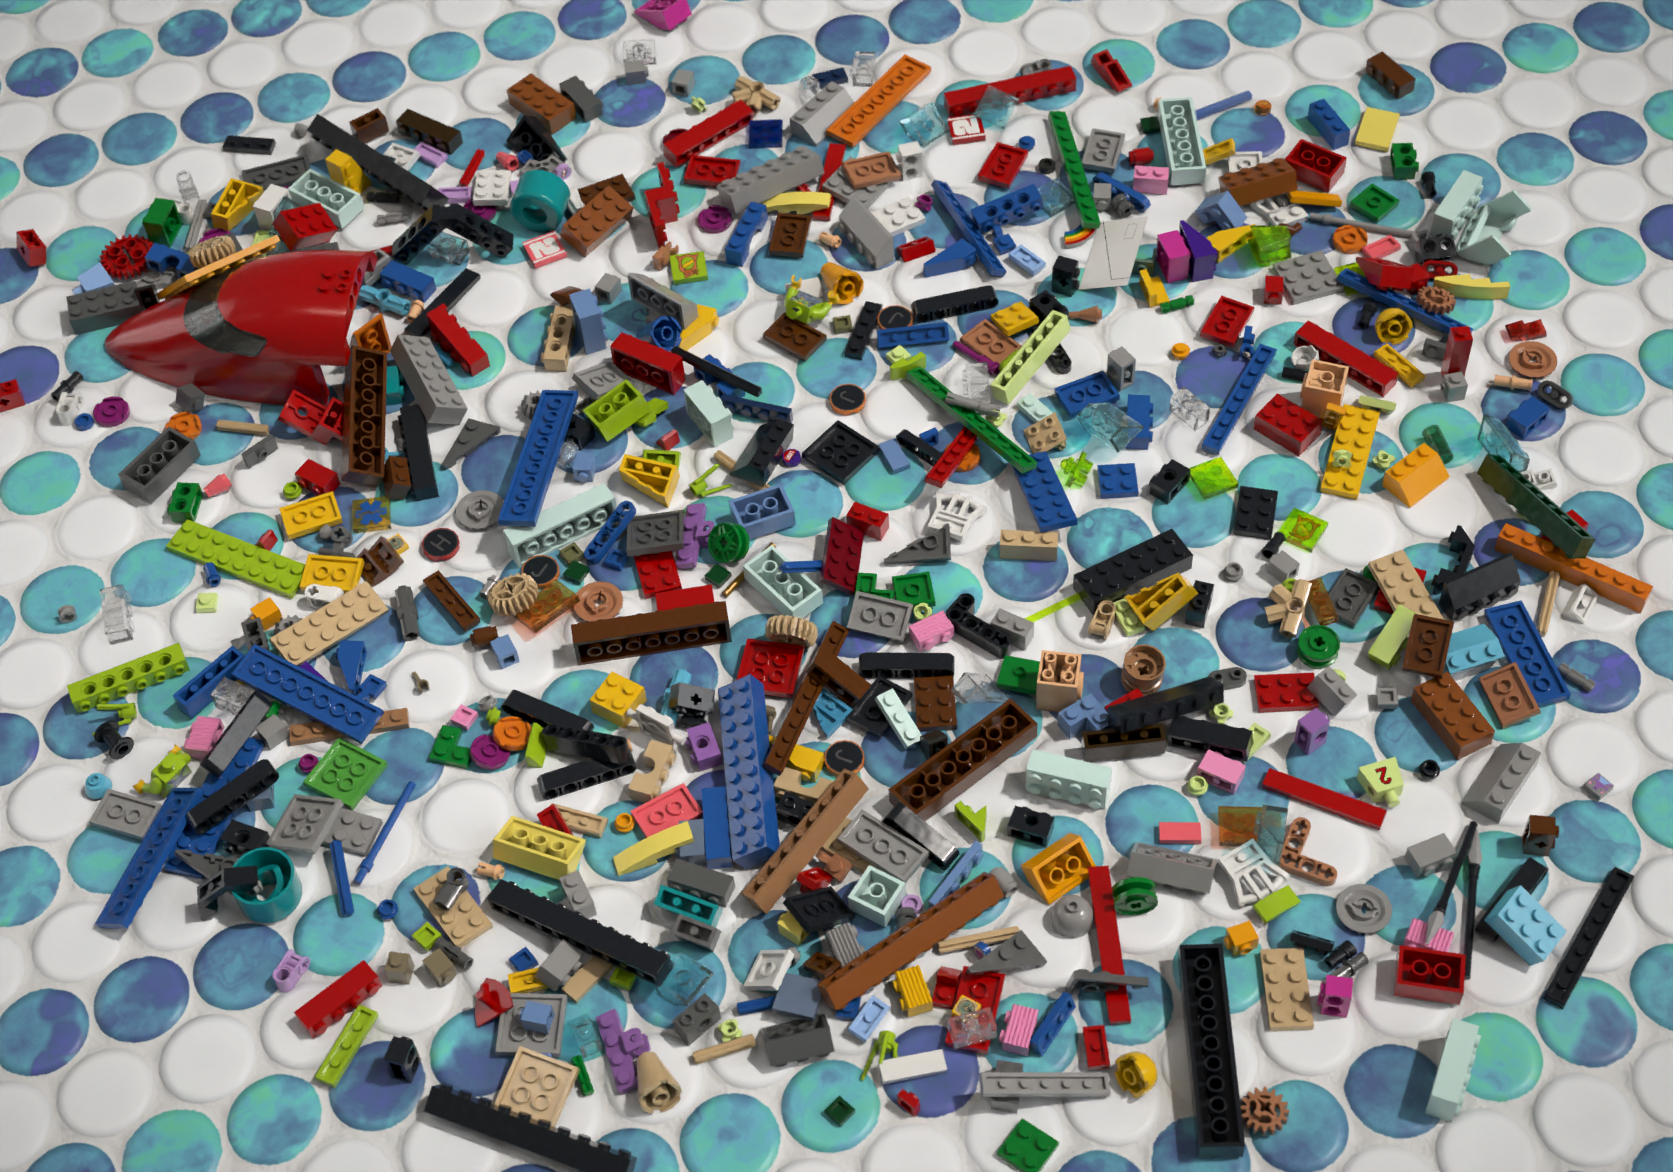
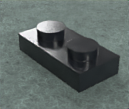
M1297 930L1292 931L1290 941H1293L1295 946L1306 948L1307 946L1314 947L1316 952L1322 954L1332 953L1335 941Z

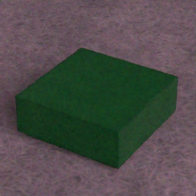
M1157 116L1140 118V125L1144 134L1160 132Z
M573 560L563 575L564 578L580 585L590 572V568Z
M716 563L704 576L705 580L720 589L732 574Z
M839 1095L824 1110V1113L841 1127L856 1111Z

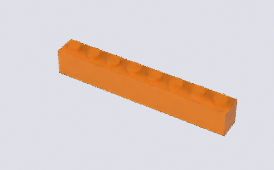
M1506 523L1497 538L1495 551L1505 555L1511 552L1514 559L1548 574L1551 571L1559 572L1560 579L1576 586L1585 583L1599 596L1640 614L1651 594L1653 586L1587 557L1585 559H1570L1561 548L1556 547L1552 542Z

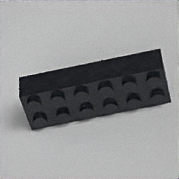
M1170 529L1074 574L1073 589L1092 615H1095L1098 605L1102 601H1119L1124 599V596L1140 592V589L1156 585V582L1173 574H1181L1192 569L1193 554L1175 531Z

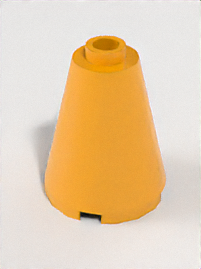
M827 262L821 267L820 274L829 291L833 290L834 296L838 293L839 304L852 303L856 296L859 297L861 295L864 282L857 272L832 262Z

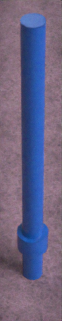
M408 782L368 856L362 860L354 883L361 885L366 874L373 868V862L416 786L414 782Z

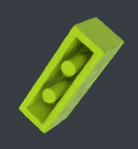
M1399 604L1368 651L1369 659L1388 670L1393 665L1396 666L1401 659V652L1403 649L1406 650L1413 616L1417 613Z

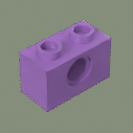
M1315 708L1297 722L1294 743L1307 756L1326 743L1330 724L1327 715Z
M709 722L686 729L688 736L686 737V746L688 749H692L693 753L690 755L693 765H698L700 772L723 765L721 752Z

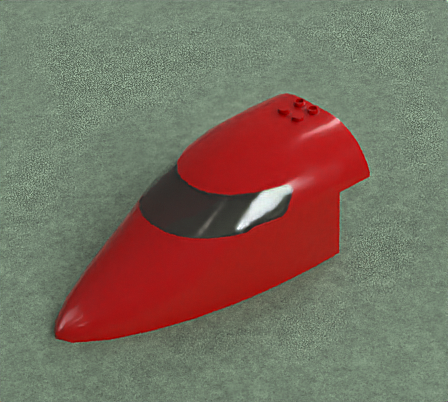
M352 250L294 251L262 257L212 276L130 317L110 332L105 338L104 345L107 353L125 367L175 387L192 383L207 395L276 405H285L294 389L326 407L330 393L320 365L347 366L351 354L346 339L354 309L356 308L365 272H374L378 259L372 251Z

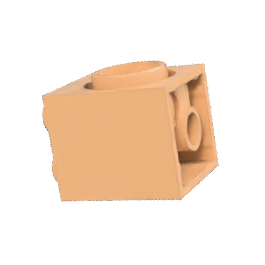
M1312 359L1309 373H1305L1301 387L1300 398L1303 399L1301 408L1320 418L1328 402L1341 406L1349 367Z
M1042 650L1037 678V710L1060 712L1081 699L1084 682V672H1081V654Z

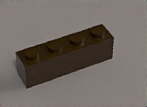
M407 109L396 120L400 134L408 136L415 141L423 142L450 155L463 143L460 130L410 109Z
M1163 724L1149 725L1120 734L1115 729L1082 732L1081 746L1084 761H1100L1165 754L1166 737Z

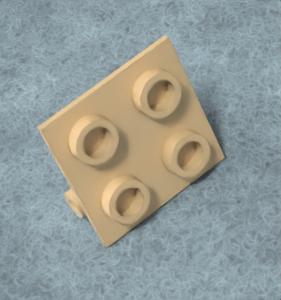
M1056 412L1024 429L1033 454L1047 452L1054 447L1059 450L1066 448L1067 437Z

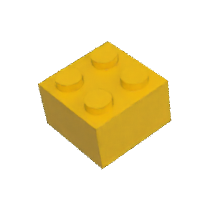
M611 671L590 698L592 713L624 729L632 720V718L626 716L627 710L631 708L636 711L640 704L644 705L647 701L643 686Z

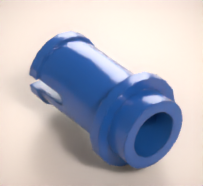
M212 562L206 563L203 566L206 574V583L213 587L219 585L221 576L217 573L215 564Z

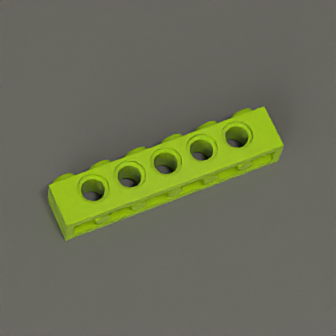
M176 643L69 684L67 689L72 704L79 714L97 707V704H106L117 698L145 689L148 686L190 671L180 644Z

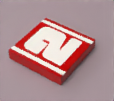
M980 113L947 118L953 145L986 141Z

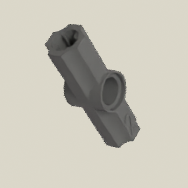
M402 585L395 590L396 611L399 623H401L403 638L413 641L420 636L417 621L419 617L411 587Z

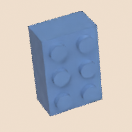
M590 288L569 294L576 331L586 355L607 349L605 341H608L606 332L603 331L606 329L604 320L601 319L604 315L601 307H597L598 300L596 295H592Z
M782 484L729 500L730 515L733 522L742 525L746 529L749 540L796 525L794 509Z

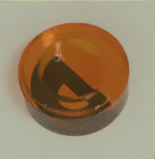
M1259 100L1255 103L1254 111L1260 116H1266L1270 114L1272 105L1267 100Z

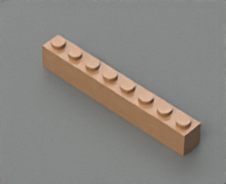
M845 768L744 889L741 894L754 909L767 914L773 908L775 903L797 878L798 874L812 860L859 800L862 799L869 788L857 773Z

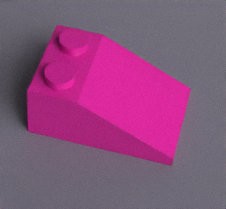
M649 0L634 10L636 15L659 29H667L668 31L676 28L678 23L686 21L687 17L692 15L687 0Z

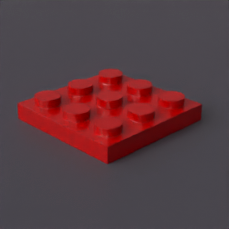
M747 638L736 680L751 674L764 684L765 695L793 698L805 648L801 645Z

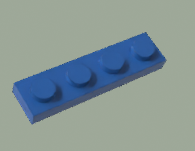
M948 322L878 329V348L949 340Z

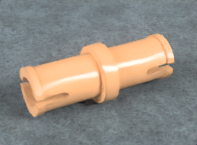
M1495 374L1494 386L1508 387L1510 390L1515 388L1531 391L1533 379L1516 378L1515 375L1508 377Z

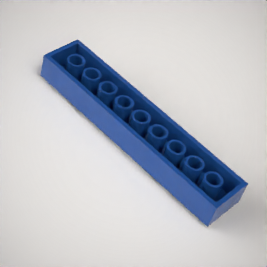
M751 674L718 688L732 860L746 870L767 862L780 847L773 773L762 767L770 751L764 684Z

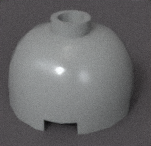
M1068 895L1060 898L1055 903L1052 910V925L1056 932L1061 936L1067 935L1079 938L1090 931L1093 923V910L1088 901L1077 895Z

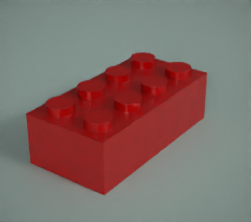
M623 332L619 334L610 346L613 364L627 376L672 395H675L686 381L683 359L678 354H673L661 347L654 346L647 341H642Z

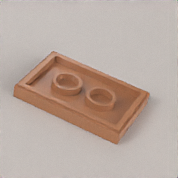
M889 151L843 161L841 165L853 190L901 179V173Z
M986 319L960 337V342L980 356L984 355L991 361L998 362L999 365L1013 351L1022 347Z
M1516 662L1478 678L1503 729L1541 713Z

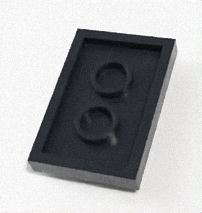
M1240 486L1233 535L1271 540L1278 491Z
M879 675L848 715L847 722L881 739L891 725L876 703V696L893 688L905 707L913 697L912 692Z
M831 886L786 897L783 902L784 906L806 933L851 922L855 917V914Z

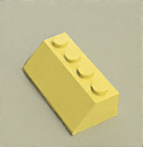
M511 816L493 839V858L559 880L560 877L576 871L586 840Z

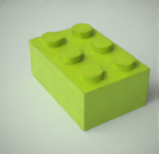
M625 379L582 411L590 424L593 425V428L608 442L645 416L651 409L644 396Z

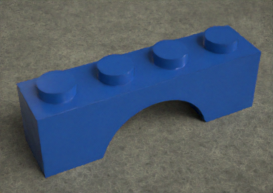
M752 201L749 203L725 247L726 263L743 267L749 256L750 244L756 230L762 231L768 221L767 205Z

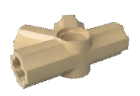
M740 76L734 84L735 89L739 90L732 92L734 103L741 99L754 111V115L760 113L762 104L775 110L781 102V98L765 89L762 82H753L744 76Z
M1295 580L1292 592L1288 591L1282 584H1279L1272 588L1269 593V598L1276 605L1264 607L1268 623L1270 625L1282 621L1279 634L1286 638H1296L1301 620L1305 615V607L1312 588V584L1307 580ZM1294 607L1300 608L1298 610H1291Z

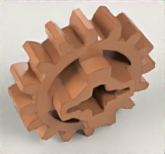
M1429 285L1427 288L1423 286L1422 289H1419L1416 297L1417 304L1422 305V309H1428L1429 313L1433 311L1436 315L1438 312L1442 315L1445 312L1450 314L1456 303L1455 296L1450 295V291H1446L1444 288L1438 289L1437 286L1431 287Z
M1266 1087L1263 1088V1092H1260L1258 1088L1254 1089V1094L1248 1091L1246 1098H1243L1241 1102L1243 1105L1241 1106L1242 1121H1247L1246 1128L1253 1127L1254 1134L1260 1130L1262 1136H1265L1266 1131H1269L1271 1135H1274L1275 1129L1281 1131L1283 1125L1287 1124L1288 1118L1286 1117L1289 1116V1110L1286 1109L1288 1102H1281L1283 1095L1276 1096L1275 1089L1267 1092ZM1250 1106H1252V1110H1253V1114H1252V1115H1251V1113H1250ZM1276 1108L1279 1110V1117H1277L1275 1112Z

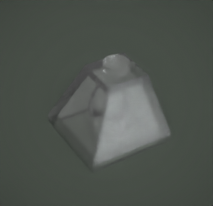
M964 672L951 689L956 700L961 704L1005 703L1009 700L1001 689L996 688V684L987 674Z

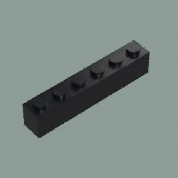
M418 404L401 407V415L398 416L399 425L403 426V429H400L402 440L405 439V442L402 443L404 453H408V456H405V458L407 459L408 467H410V481L413 482L410 488L411 494L416 495L417 501L439 497L425 416Z
M1208 676L1107 707L1108 725L1120 734L1224 703L1223 684Z

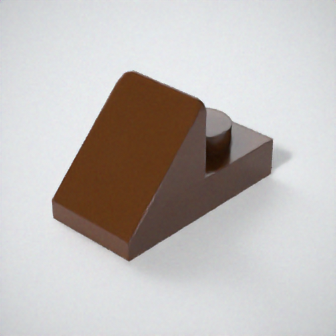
M818 951L802 964L807 972L816 975L821 981L841 968L839 960Z

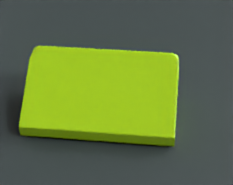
M643 449V458L676 465L679 470L681 452Z
M537 723L532 724L525 758L528 767L542 768L547 748L542 734L543 728Z

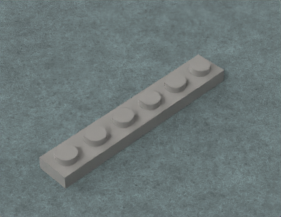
M981 1072L979 1075L981 1097H1109L1111 1094L1108 1073Z

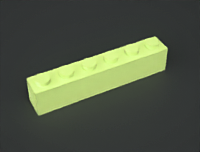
M1055 310L1050 312L990 384L995 399L1008 405L1013 401L1070 332L1071 328L1067 315Z

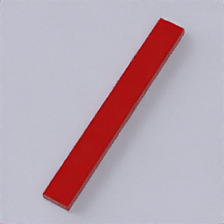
M1109 865L1088 867L1101 969L1110 974L1125 975L1116 912L1113 905L1114 898L1112 896ZM1119 985V990L1105 991L1109 1025L1131 1023L1126 985Z

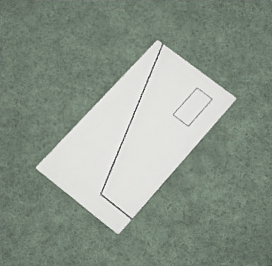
M1148 216L1101 222L1096 232L1079 290L1128 285Z

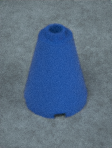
M660 316L638 330L636 338L661 347L666 351H671L674 346H679L682 339L680 337L682 330L678 321L673 317Z

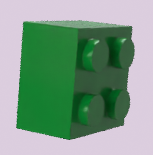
M161 198L154 199L142 220L150 242L166 245L171 248L183 225L175 201Z

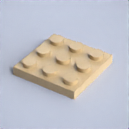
M519 1046L494 1105L504 1104L510 1106L513 1112L519 1113V1111L529 1113L532 1115V1119L537 1121L539 1119L548 1120L551 1122V1126L556 1127L580 1069Z

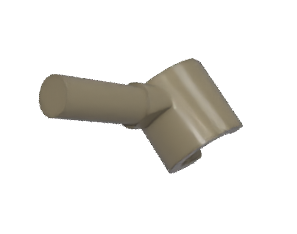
M412 672V676L417 682L419 693H423L422 686H426L429 690L428 681L420 679L416 672Z
M766 705L768 733L771 734L773 719L776 718L777 714L774 707Z

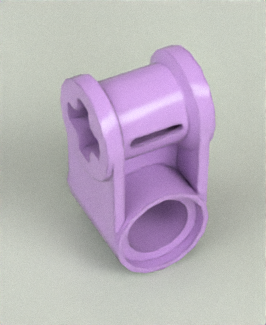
M292 949L285 953L282 961L273 972V978L278 990L289 992L295 987L299 979L309 968V957L295 954V951Z

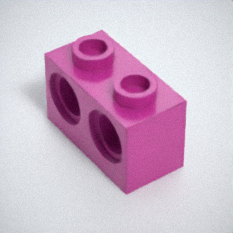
M1326 975L1325 983L1321 982L1320 992H1318L1317 1005L1321 1006L1320 1014L1347 1018L1352 999L1353 978Z

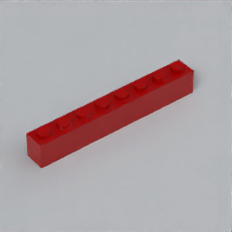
M1071 66L945 92L944 107L950 118L1076 91L1077 78Z

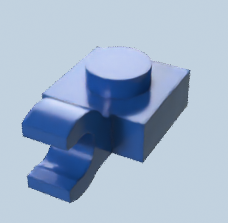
M999 224L992 227L994 230L992 235L995 238L993 239V245L1000 256L1016 248V244L1009 233L1003 235Z
M1245 326L1243 344L1240 348L1241 357L1244 352H1249L1250 358L1254 354V348L1251 346L1254 345L1255 334H1252L1253 326Z
M370 674L358 687L360 693L357 697L369 702L370 698L376 700L387 687L386 681Z

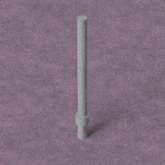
M1310 213L1309 220L1320 221L1327 225H1330V223L1343 226L1354 225L1353 227L1356 228L1360 227L1365 230L1409 238L1411 233L1415 232L1332 217L1331 214L1326 213L1325 215Z

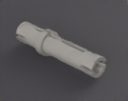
M950 392L947 393L946 404L978 411V414L985 413L997 418L999 416L1001 406L986 403L985 400L978 401Z

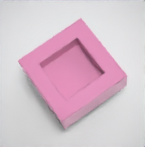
M461 704L450 718L451 723L468 731L478 718V712Z

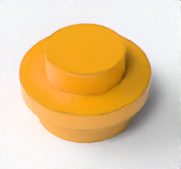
M1177 343L1172 347V354L1178 360L1185 359L1190 353V348L1187 344Z
M621 813L615 819L614 825L617 831L627 833L634 828L635 820L630 814Z

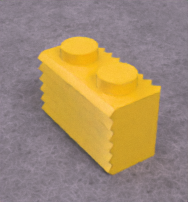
M916 965L908 969L896 971L895 980L892 983L895 993L899 992L901 995L899 1003L902 1012L906 1011L908 1017L933 1010V1001L920 966Z

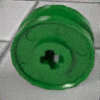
M720 523L713 527L708 538V548L716 561L722 563L739 562L748 553L750 545L749 535L742 525L737 523Z
M1323 625L1307 627L1301 632L1298 639L1297 655L1299 660L1304 665L1314 669H1323L1331 666L1338 658L1340 639L1337 633L1329 627Z
M1131 877L1117 882L1112 887L1114 909L1123 915L1145 914L1154 910L1158 905L1156 884L1148 878Z

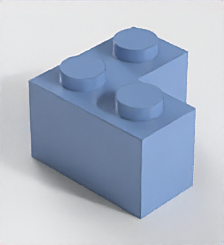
M1229 191L1204 199L1194 211L1204 225L1216 221L1222 230L1240 227L1248 218Z
M1092 694L1058 712V726L1069 739L1085 730L1088 732L1113 729L1108 725L1107 711Z

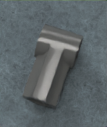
M458 867L448 871L446 875L447 880L433 901L435 905L444 911H450L460 894L465 892L469 886L464 871Z

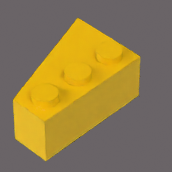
M336 149L325 159L332 180L360 194L372 184L371 180L351 156Z
M231 178L211 213L213 227L221 228L224 231L232 230L254 210L253 205L262 196L263 187Z
M624 454L619 467L622 481L669 508L680 478L677 466Z
M1180 573L1156 582V585L1149 588L1144 587L1136 594L1124 596L1142 623L1152 631H1155L1198 594L1191 583Z

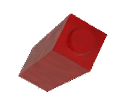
M1469 326L1450 328L1441 367L1442 378L1446 374L1462 372L1465 376L1473 343Z

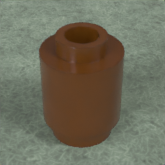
M490 625L474 629L473 634H470L472 646L476 645L477 649L490 646V641L498 638L496 626L491 627Z

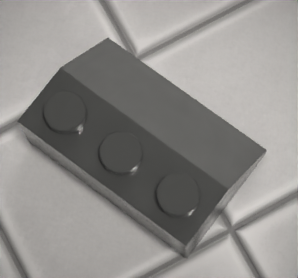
M825 1014L816 1015L814 1022L799 1019L761 1028L770 1066L783 1067L788 1062H804L809 1057H825L831 1052H835L830 1027Z

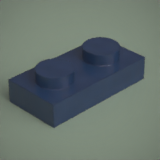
M844 67L812 74L817 90L823 89L831 81L838 85L848 83Z

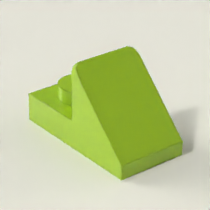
M959 801L954 805L955 817L979 841L983 842L985 840L987 806H984L974 814L970 806Z

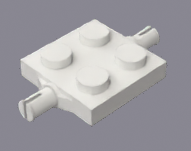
M642 704L637 707L636 711L631 708L627 710L626 716L638 723L641 732L673 747L676 743L685 744L686 737L677 734L674 722L669 716H663L652 707H646Z

